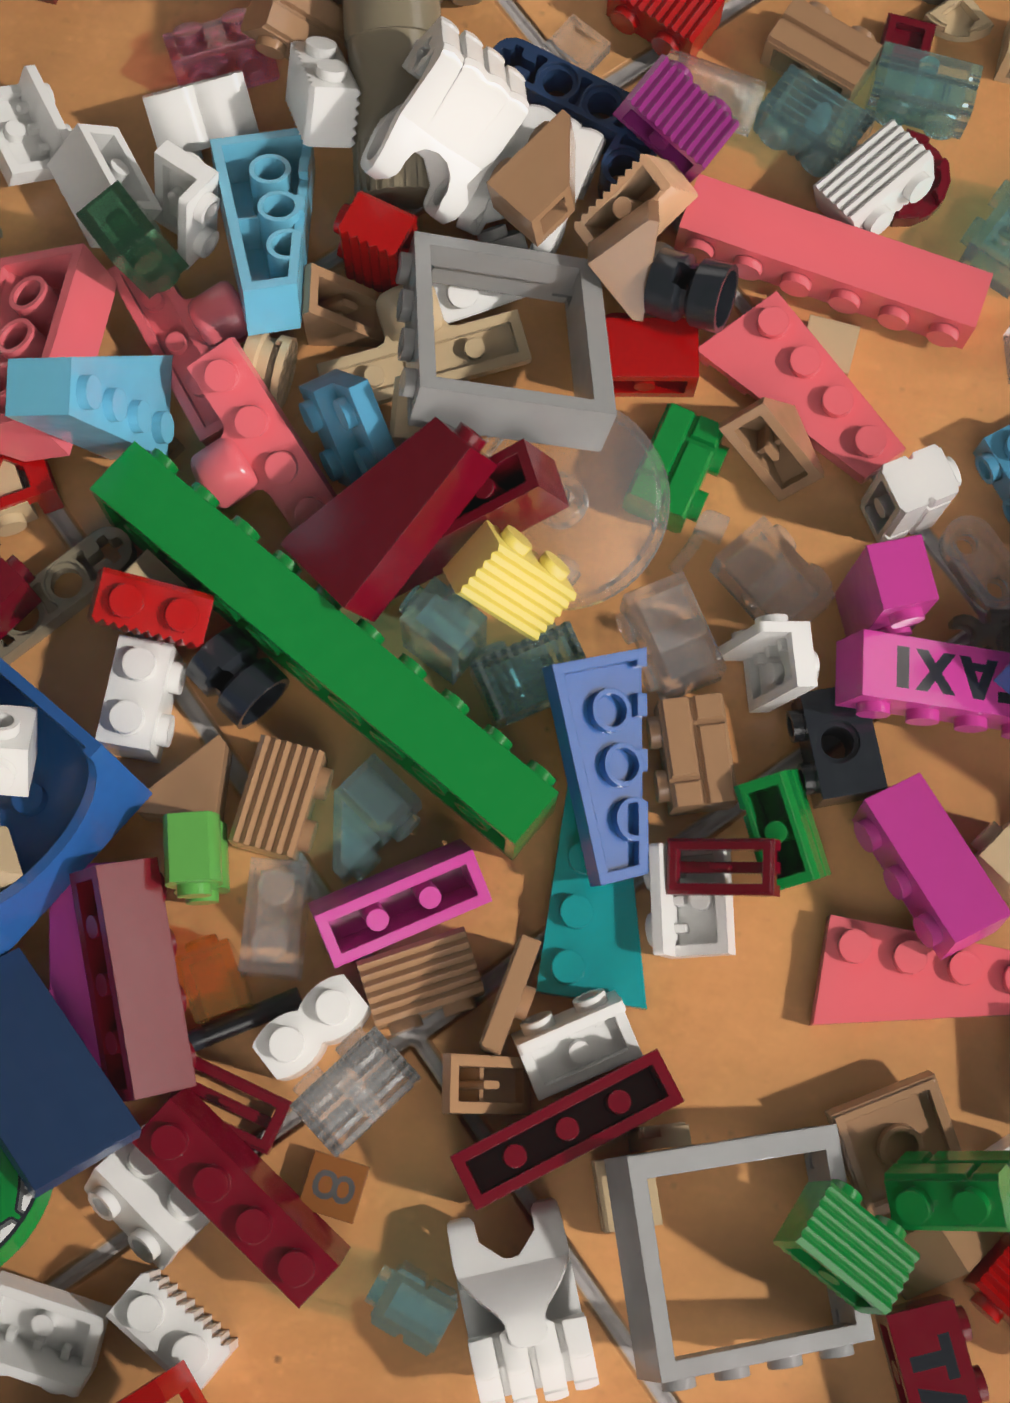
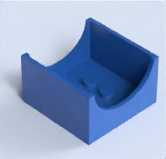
M0 658V705L38 707L37 758L28 797L0 795V826H6L9 829L23 873L16 882L0 892L1 957L16 945L71 884L69 874L85 869L153 793L99 741Z

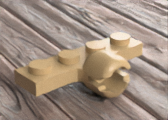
M398 285L379 295L376 301V311L383 331L384 343L377 348L316 364L319 376L338 369L366 378L370 383L378 405L392 402L395 377L400 376L403 368L406 367V362L398 361L399 337L402 328L405 327V323L397 322L396 318L399 293L401 289H404L403 285ZM432 286L436 377L468 381L531 363L532 357L518 309L460 325H449L443 318L435 288Z

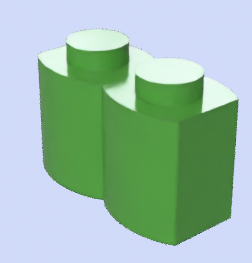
M212 811L168 813L163 815L165 887L174 889V894L177 895V898H184L186 905L219 903V894L230 892L227 824L220 821L218 813Z

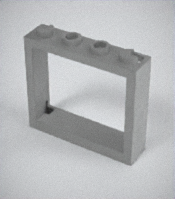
M414 231L409 251H401L399 253V268L395 279L396 284H401L404 288L399 293L396 318L397 322L405 323L398 343V361L406 362V367L403 368L401 373L399 396L407 397L408 426L423 427L433 418L437 417L454 429L460 422H463L480 436L516 441L524 438L531 443L601 452L617 416L602 285L601 280L588 266V259ZM432 282L565 303L574 396L436 377Z
M837 1124L804 1127L604 1159L637 1379L661 1383L662 1392L682 1391L697 1386L696 1376L714 1373L716 1381L741 1379L751 1375L750 1365L767 1362V1367L770 1370L794 1368L803 1365V1354L819 1351L821 1359L847 1357L855 1353L853 1344L875 1340L871 1314H864L854 1310L853 1306L837 1296L833 1290L827 1288L833 1325L680 1356L674 1355L647 1179L804 1153L809 1182L839 1179L847 1183Z

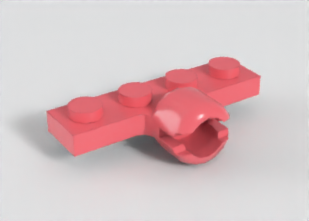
M148 244L107 271L118 283L116 289L152 354L173 355L171 389L200 442L207 447L222 436L224 432L223 424L186 367L230 337H235L239 345L246 341L248 333L240 296L234 286L228 281H220L196 297L184 299L158 251L151 244Z
M235 337L228 338L186 367L222 421L224 428L222 436L196 453L190 463L196 482L208 489L219 501L220 504L217 507L230 508L255 491L264 490L271 496L291 529L294 530L337 496Z

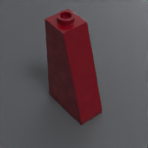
M435 417L289 533L280 545L344 609L375 622L498 465L482 452L487 442L463 422H460L454 429Z

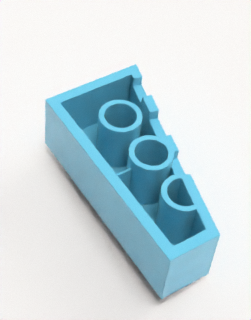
M297 128L210 139L213 169L219 172L218 197L220 198V209L248 336L299 329L302 322L304 266L307 265L315 183L314 147H308L303 144Z
M173 355L8 359L5 416L110 460H117L134 441L149 453L154 448H157L168 456V444L171 443L174 437V421L170 414Z

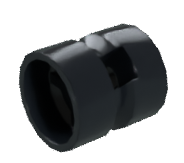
M664 247L656 255L647 278L644 293L645 313L649 316L677 322L685 316L689 326L719 333L726 325L733 308L739 279L738 267L736 264L712 258H706L698 264L694 254Z
M230 626L213 636L200 648L188 664L185 674L207 697L218 696L217 707L238 729H244L260 719L276 704L288 688L290 681L269 658L257 659V646L237 626Z

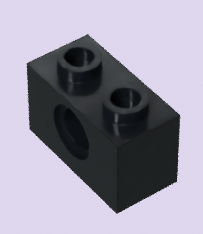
M835 687L808 691L794 700L791 704L792 710L786 712L787 729L791 742H799L803 763H799L797 769L806 796H811L813 809L862 801L888 788L873 719L858 717L854 708L835 706ZM831 735L840 739L845 747V757L836 759L828 756L822 749L821 737Z

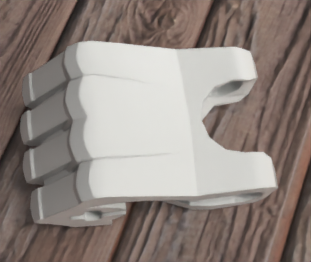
M440 16L426 33L416 41L402 65L407 72L416 79H419L418 83L403 104L396 106L380 119L363 152L360 166L366 174L375 180L388 179L399 173L406 160L414 152L419 154L424 159L430 184L423 202L424 209L435 220L446 224L456 220L466 209L484 175L525 119L529 110V103L525 88L526 80L516 68L510 65L504 67L505 60L499 52L489 46L482 50L483 44L475 34L464 30L459 35L460 32L457 26L449 19Z
M529 105L525 119L488 169L466 209L458 217L457 228L473 235H479L486 223L505 219L493 208L486 182L490 179L495 167L502 160L508 157L512 158L528 143L530 135L539 124L544 121L550 122L557 114L545 106ZM571 118L576 142V203L577 199H584L605 147L606 139L599 131L582 127L578 121ZM568 218L538 247L532 243L529 250L555 254L561 244Z
M552 1197L540 1199L533 1203L531 1213L534 1231L520 1254L512 1258H502L480 1244L474 1222L470 1218L462 1217L450 1220L447 1224L452 1264L456 1274L467 1328L468 1347L480 1403H506L505 1396L512 1395L513 1403H538L536 1389L543 1388L545 1401H557L569 1396L568 1381H574L576 1390H588L600 1384L586 1316L580 1306L569 1256L567 1236L558 1203Z

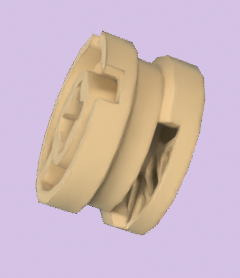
M269 333L248 336L243 351L282 409L294 378L298 355L297 338L281 335L276 339L270 337Z

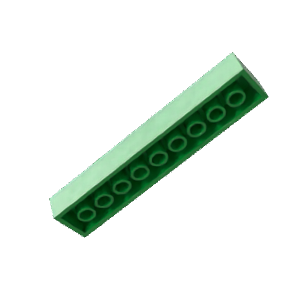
M134 441L89 488L109 523L128 534L131 541L142 551L148 549L188 586V589L214 595L212 610L230 625L237 626L261 651L507 857L513 860L555 810L559 792L552 787L556 779L551 773L532 759L527 764H524L509 751L513 744L502 732L490 724H487L482 729L466 716L470 709L456 694L446 688L439 693L424 681L427 673L415 660L404 653L399 658H396L382 646L385 638L370 623L360 618L355 624L340 611L342 606L320 584L313 589L298 576L302 570L288 555L279 549L273 554L268 552L257 542L261 537L248 522L238 515L232 520L227 518L216 509L220 503L208 489L196 481L191 486L187 485L175 475L179 468L162 451L154 448L149 453Z

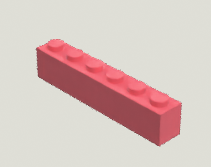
M702 174L698 175L693 187L698 193V197L685 209L674 245L676 250L694 254L698 264L706 258L736 264L739 278L749 281L759 279L779 286L782 291L791 296H808L828 303L831 308L845 314L858 313L876 319L885 328L896 331H911L925 336L928 341L940 347L954 346L963 349L975 330L993 273Z

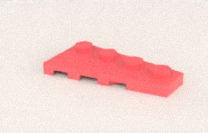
M777 291L699 346V361L706 367L711 365L729 379L728 383L744 396L748 393L757 401L766 397L795 405L813 448L861 485L876 475L883 464L899 458L906 450L905 446Z
M836 915L826 917L809 1026L1010 1016V950L973 943L940 961L933 948L926 947L915 931Z

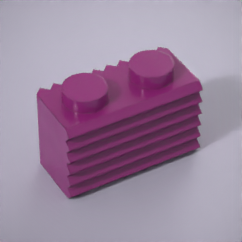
M663 54L655 61L613 113L621 123L659 157L673 161L689 183L704 171L740 126L739 121L732 118V111L726 102L717 96H708L707 91L701 90L699 84L693 83L692 73L685 65L676 60L669 61L668 56Z

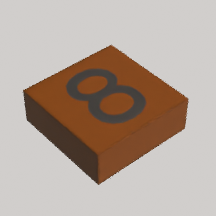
M315 1150L300 1199L315 1213L353 1224L370 1166Z

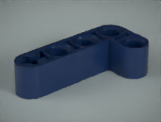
M516 37L506 38L499 41L493 47L504 58V67L510 65L524 76L529 105L545 106L555 114H558L563 109L571 118L578 121L582 127L595 129L604 135L606 144L602 152L604 156L601 162L598 182V197L600 199H603V191L610 192V185L617 184V181L612 177L616 175L625 176V169H632L633 161H640V154L659 157L613 115L629 92L523 39ZM553 91H559L564 93L565 95L553 96L549 93ZM602 113L608 115L609 118L599 119L594 117L593 114Z

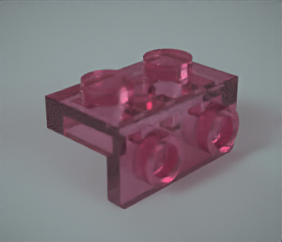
M246 8L231 9L225 12L221 18L204 23L185 22L176 26L172 32L162 34L178 86L239 70L243 72L247 89L277 81L280 78L276 59L258 52L255 49L256 41L243 34L240 30Z

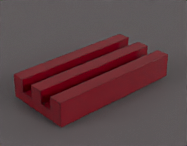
M668 838L666 894L673 896L780 897V885H777L780 863L777 862V852H781V840L775 838ZM681 851L763 852V862L681 861ZM680 873L762 874V884L680 883Z
M196 1056L197 1063L194 1073L196 1070H199L276 1107L273 1116L270 1117L199 1082H196L197 1086L190 1087L198 1096L267 1128L263 1137L260 1138L224 1121L249 1147L269 1155L274 1146L273 1143L284 1125L283 1122L294 1102ZM181 1090L171 1092L168 1100Z

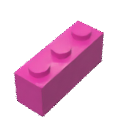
M922 534L865 546L834 593L846 637L863 629L910 636L914 627L925 620V615L939 600V595Z
M920 772L864 799L852 819L856 838L865 851L874 854L884 870L883 877L888 890L896 899L903 900L914 918L913 925L917 936L926 947L933 948L940 961L995 933L1010 917V910Z
M460 838L307 904L334 968H338L493 900L473 849Z

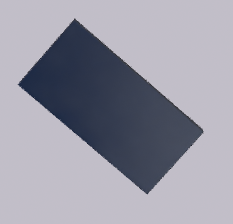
M17 948L0 957V1147L32 1197L36 1199L138 1139L141 1134V1127L21 949Z

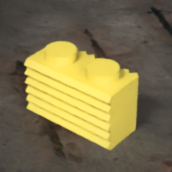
M486 520L447 563L443 571L457 595L530 640L538 641L540 633H546L547 626L553 625L554 619L561 616L562 610L568 609L569 602L575 601L577 594L567 579L570 570L552 552L546 550L542 555H539L535 550L532 551V544L511 525H507L501 530L489 520Z

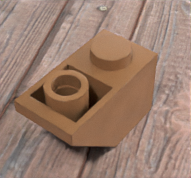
M563 109L550 122L544 121L539 124L530 135L528 143L512 158L508 157L502 160L495 167L490 179L486 182L493 208L537 247L575 211L576 142L571 117Z

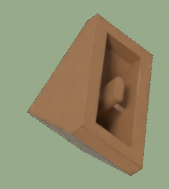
M655 200L645 201L588 243V266L630 318L636 321H643L644 293L653 263L660 222L659 201Z
M312 262L305 265L302 317L308 345L378 347L383 344L384 335L376 311V301L382 293Z
M763 397L719 423V430L779 502L824 477L822 466L795 405Z
M217 735L151 786L149 790L153 794L139 808L137 813L145 821L162 823L163 815L168 813L212 811L218 813L220 821L224 822L233 753L222 737Z
M454 1053L443 1054L442 1114L530 1115L531 1082L521 1058Z
M905 1230L907 1236L904 1241L920 1254V1260L914 1264L915 1269L909 1273V1280L903 1284V1290L900 1293L905 1300H909L970 1273L1001 1239L999 1233Z

